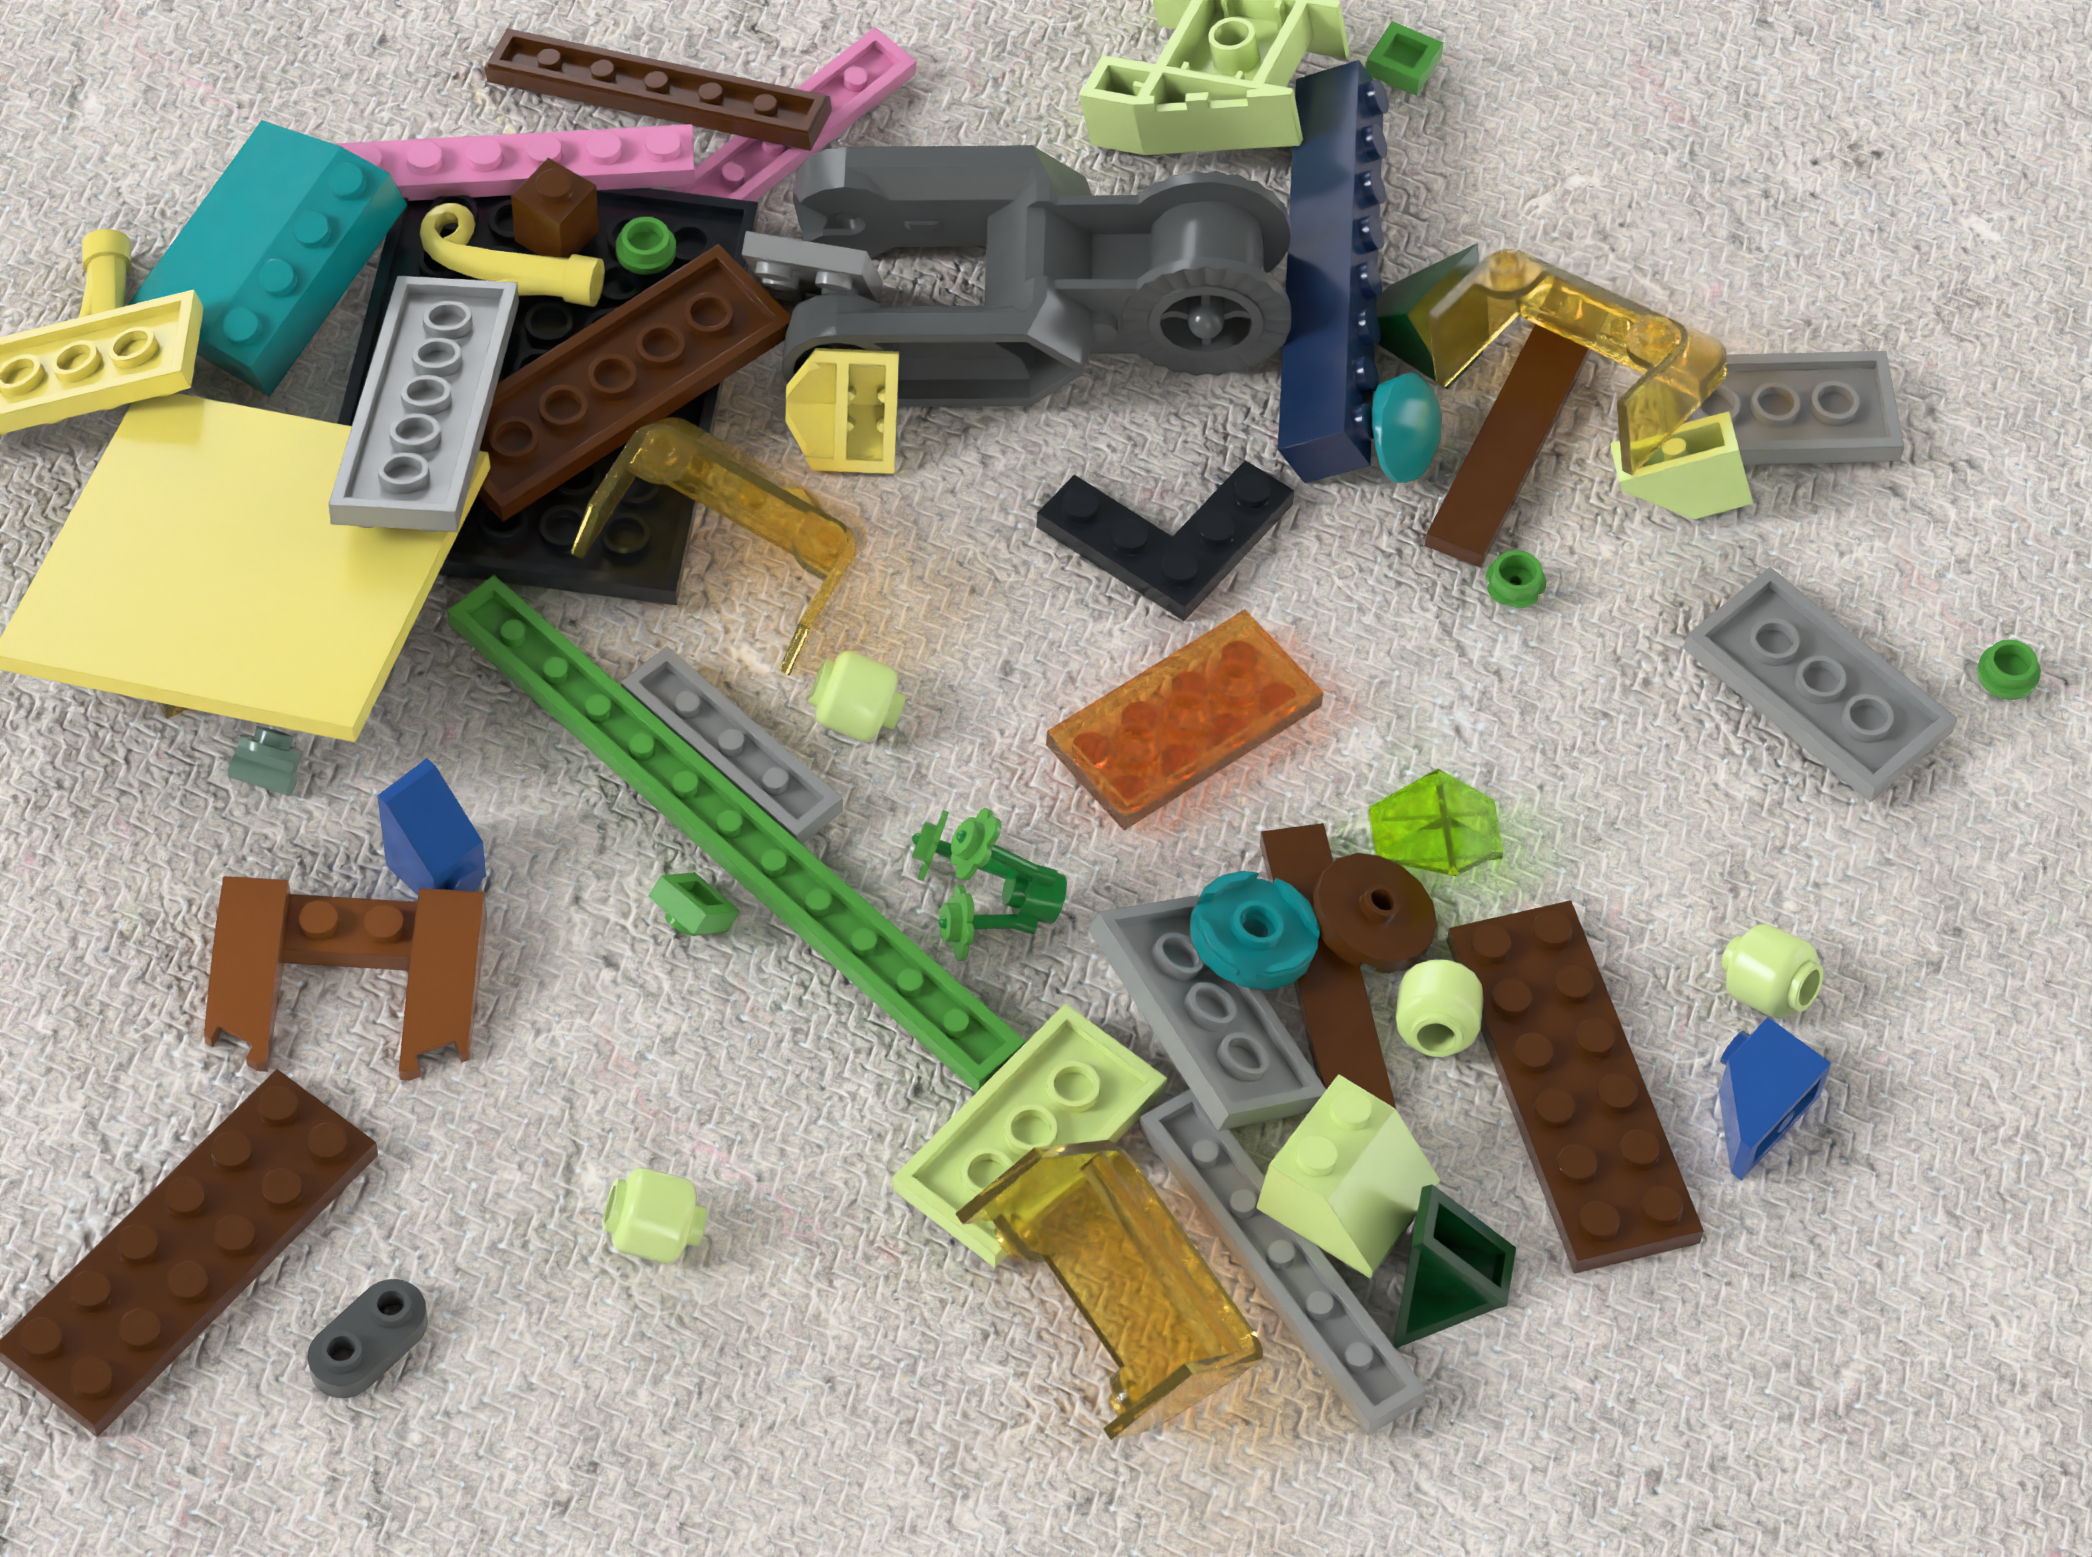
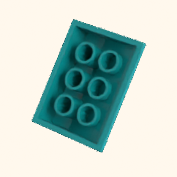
M261 120L127 306L195 290L204 306L196 355L270 397L407 204L390 173L339 145Z

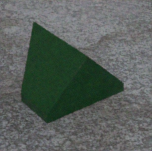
M1478 243L1389 285L1377 297L1376 317L1380 325L1381 338L1379 343L1376 344L1447 390L1484 351Z
M1433 1184L1423 1186L1421 1189L1393 1342L1395 1349L1492 1310L1506 1307L1508 1303L1516 1247Z

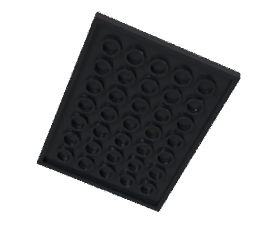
M652 188L597 190L599 232L577 255L599 258L604 262V283L598 303L591 307L565 302L563 297L519 296V305L498 383L718 244L747 272L748 264L742 257V249L746 231L756 232L759 218L758 202ZM468 195L438 196L433 200L409 201L408 198H404L407 206L386 234L337 424L353 425L397 276L481 280L448 269L433 260L424 250L420 229L421 223L429 211L445 203H457L467 207L473 214L475 227L474 233L466 246L538 255L515 241L511 195L470 197ZM639 217H653L662 221L667 226L676 241V256L670 266L661 272L643 275L633 273L620 264L616 255V240L624 226L631 220ZM456 223L445 225L440 232V236L444 238L451 235L459 225ZM724 380L504 522L477 495L439 574L479 580H488L495 575L503 583L677 605Z

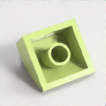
M1338 1074L1269 1164L1256 1208L1371 1278L1415 1219L1422 1187L1433 1184L1438 1188L1440 1178L1397 1110Z

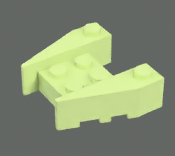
M1153 0L1158 26L1175 29L1156 64L1102 55L1079 94L1092 146L1141 155L1300 146L1303 137L1293 88H1287V85L1305 52L1347 59L1349 48L1341 3L1337 0Z

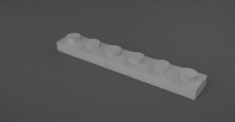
M1191 1089L1140 1116L1139 1130L1366 1434L1370 1435L1424 1403L1427 1391L1318 1246L1256 1208L1265 1176L1229 1129L1217 1131Z

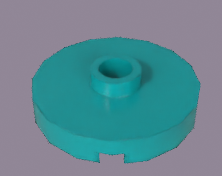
M1239 871L1221 875L1204 887L1190 917L1191 941L1200 959L1218 976L1241 987L1270 990L1292 984L1307 972L1318 948L1317 940L1320 936V926L1317 923V918L1310 902L1291 884L1275 878L1272 883L1265 879H1257L1259 873L1250 871Z

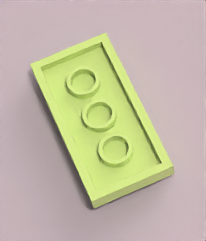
M1065 1003L893 1176V1191L995 1268L1140 1119V1116L1166 1092L1167 1077Z

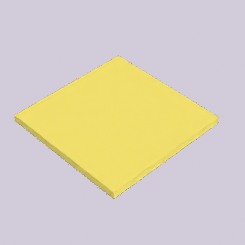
M179 393L132 402L0 638V670L356 743L491 468L488 452L479 451L457 532H426L418 529L362 528L350 525H333L330 523L328 504L352 426Z

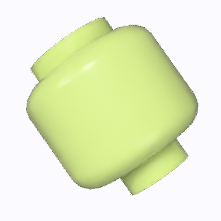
M845 650L839 653L835 660L825 657L813 683L807 704L816 707L815 718L821 726L856 740L868 742L877 736L882 726L890 730L895 728L902 712L906 695L896 691L898 674L893 667L856 652Z
M1763 923L1752 927L1743 936H1735L1727 945L1722 957V969L1726 971V986L1730 996L1734 1000L1777 1019L1788 1017L1796 1011L1802 1012L1806 1010L1817 997L1822 985L1824 970L1822 965L1818 964V955L1814 945L1770 924Z
M1429 960L1412 967L1405 973L1398 991L1396 1023L1398 1033L1404 1042L1415 1050L1432 1057H1445L1468 1048L1474 1043L1481 1029L1483 1009L1481 982L1475 973L1467 967L1450 960Z
M638 1167L632 1170L625 1180L617 1178L614 1180L605 1207L602 1230L611 1233L612 1243L619 1252L670 1264L679 1258L686 1244L698 1246L706 1223L707 1208L696 1205L697 1192L690 1180Z

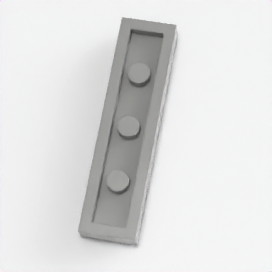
M668 646L621 681V687L800 844L805 843L843 812V797Z

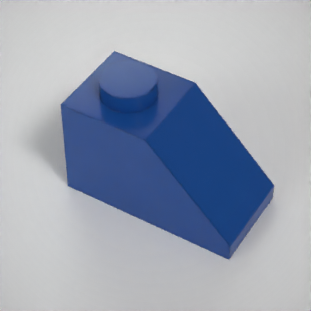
M426 758L377 795L386 866L417 895L419 894V888L475 892L483 878L486 877L483 841L437 767Z
M1769 1017L1751 1035L1741 1031L1727 1046L1720 1060L1726 1066L1718 1093L1730 1170L1741 1181L1821 1096L1831 1066V1062Z

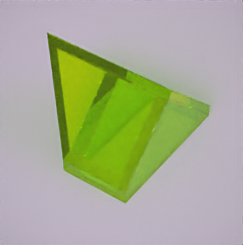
M1439 768L1368 808V820L1374 855L1382 856L1401 866L1458 876L1486 861L1502 860L1503 847L1495 800Z

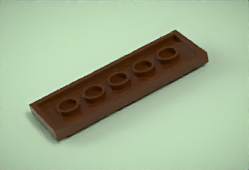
M719 244L497 384L479 451L488 452L491 468L477 495L504 522L785 341L791 315Z
M1569 900L1449 928L1447 944L1454 962L1460 963L1474 972L1482 984L1483 1009L1480 1030L1574 1274L1700 1244L1704 1232L1572 901Z
M276 1069L0 1340V1362L98 1437L378 1156L376 1142L280 1070Z

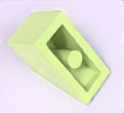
M1729 411L1610 443L1620 488L1625 493L1691 519L1724 513L1731 509L1753 504Z

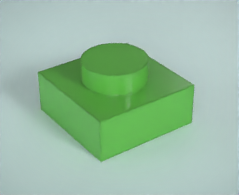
M1392 21L1368 56L1366 70L1371 77L1417 96L1440 61L1444 42Z
M695 872L661 875L648 896L666 911L665 919L671 926L690 936L728 932L740 913L739 909Z

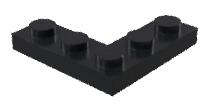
M1244 460L1191 518L1171 536L1074 474L1037 512L1036 527L1177 618L1185 621L1293 505L1294 490Z

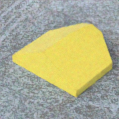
M816 348L786 385L785 422L804 453L811 470L895 473L899 351Z

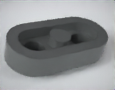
M387 1279L377 1282L363 1292L318 1333L309 1346L307 1356L311 1379L315 1386L328 1396L350 1398L363 1393L413 1348L426 1332L428 1316L425 1299L420 1290L413 1284L399 1279ZM389 1304H398L403 1307L395 1315H385L380 1312L384 1306ZM339 1349H349L354 1352L349 1359L344 1361H337L331 1358V1355Z

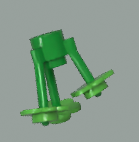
M983 808L976 818L969 817L963 821L955 831L951 843L940 840L949 814L945 810L942 811L937 825L925 821L921 832L912 836V841L915 844L912 858L923 861L917 880L924 881L935 853L950 858L952 865L956 866V876L964 881L969 880L977 869L1005 879L1002 890V903L1012 907L1014 914L974 915L973 898L970 893H966L964 885H956L953 896H950L947 903L942 905L938 922L941 938L954 949L957 961H965L967 959L969 945H972L974 940V929H1015L1034 934L1038 921L1052 924L1058 918L1067 891L1066 876L1058 873L1055 869L1037 865L995 845L1001 833L1002 824L1000 819L994 817L992 810Z

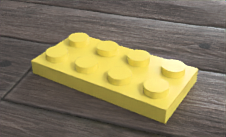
M195 290L0 337V436L11 431L40 424H54L65 418L98 410H112L123 404L156 396H170L178 391L191 388L204 306Z

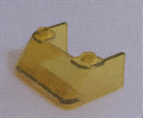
M1503 249L1485 257L1428 313L1436 383L1444 387L1517 316L1643 373L1617 400L1622 471L1633 475L1721 385L1727 376L1726 348L1716 337L1520 250Z
M668 417L639 428L632 435L589 501L571 553L581 559L584 557L636 476L650 483L667 484L792 554L805 571L824 581L801 618L779 668L780 671L790 676L859 563L867 545L865 526L851 512L687 420Z
M1110 1140L1034 1147L955 1213L962 1225L993 1221L996 1226L994 1234L998 1243L1012 1258L1016 1260L1024 1258L1033 1263L1046 1262L1111 1355L1119 1370L1111 1375L1109 1379L1112 1391L1109 1395V1401L1118 1416L1103 1428L1110 1440L1155 1430L1235 1380L1263 1358V1348L1256 1333L1144 1173L1123 1148Z

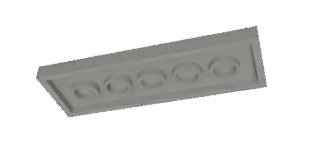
M397 276L328 504L331 524L362 528L418 529L426 532L458 531L519 305L518 282Z

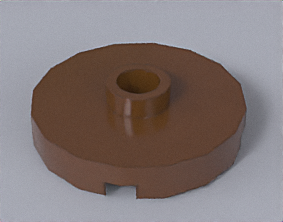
M1355 853L1337 858L1323 871L1314 884L1312 894L1314 893V905L1312 908L1317 918V923L1320 926V936L1324 943L1344 961L1360 967L1362 963L1376 966L1378 968L1375 972L1390 974L1410 968L1431 945L1437 927L1434 903L1422 883L1403 866L1379 855Z

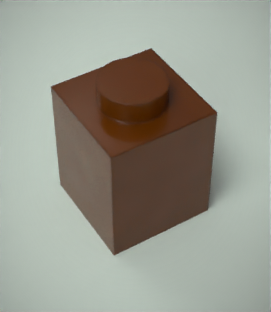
M547 158L511 195L515 241L538 255L570 258L572 254H578L599 232L596 185L550 158Z

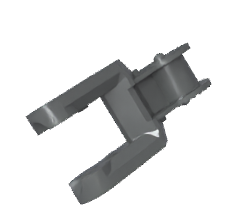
M1033 145L841 147L826 149L808 157L796 170L793 203L804 241L867 251L870 258L884 253L892 247L987 246L984 306H882L877 302L857 295L835 293L815 296L798 304L792 311L791 320L786 331L782 359V374L787 384L816 348L899 351L898 407L1032 406L1083 374L1090 354H1138L1140 357L1147 358L1155 366L1166 367L1175 373L1187 372L1195 376L1203 374L1219 376L1227 372H1240L1249 366L1259 365L1266 358L1274 356L1279 347L1285 344L1291 330V304L1289 297L1283 287L1267 274L1282 261L1288 251L1291 239L1290 216L1285 204L1278 199L1273 191L1266 189L1258 181L1247 180L1239 174L1227 175L1219 171L1208 173L1193 171L1185 175H1172L1164 181L1154 182L1137 195H1092L1087 179L1082 174Z

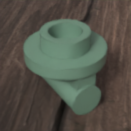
M256 726L254 736L240 735L236 754L232 757L228 768V777L290 796L297 783V769L303 752L291 747L294 736L274 729Z

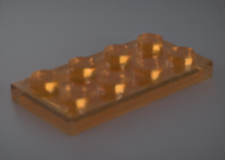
M1244 609L1047 730L1046 746L1122 830L1125 831L1322 707L1324 692Z

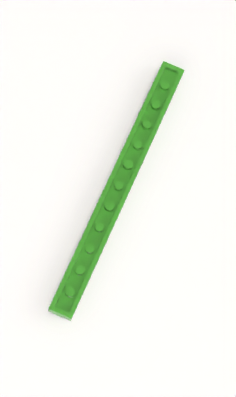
M495 575L447 610L449 626L975 1092L1026 1043L1021 1036Z

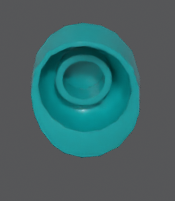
M1413 372L1378 384L1372 406L1373 437L1380 466L1385 476L1392 482L1408 483L1418 479L1427 471L1438 450L1442 426V414L1434 389L1420 375Z

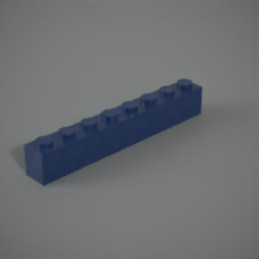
M1360 60L1296 79L1295 100L1303 140L1300 146L1292 147L1289 208L1291 239L1287 251L1285 290L1291 304V330L1285 344H1283L1278 451L1304 483L1371 466V443L1374 439L1372 429L1373 391H1376L1379 384V376L1374 363L1375 344L1379 343L1381 338L1380 325L1376 317L1377 296L1382 294V280L1378 270V250H1381L1384 246L1383 231L1379 223L1380 204H1383L1386 199L1385 187L1381 178L1382 159L1387 156V143L1383 134V114H1386L1389 110V101L1381 81L1378 79L1373 80Z

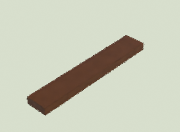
M509 28L506 29L484 67L487 82L682 124H692V126L809 151L812 150L832 112L831 99L827 95Z
M1560 275L1426 534V547L1480 568L1482 567L1613 310L1615 295Z
M1324 823L1261 831L1259 844L1268 881L1273 883L1275 878L1291 884L1313 906L1314 893L1312 894L1314 884L1323 871L1333 863ZM1319 936L1317 940L1318 948L1307 972L1294 981L1316 1075L1327 1090L1339 1074L1396 1109L1361 968L1340 958Z

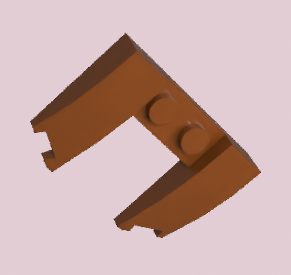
M223 876L210 967L204 1028L205 1044L213 1047L219 1039L220 1031L224 1030L252 1045L246 1057L247 1066L256 1071L268 1072L284 963L409 971L399 1062L400 1080L410 1081L421 1077V1070L416 1056L453 1043L457 1049L460 1061L469 1060L487 927L485 892L419 888L418 901L412 902L291 894L289 880Z

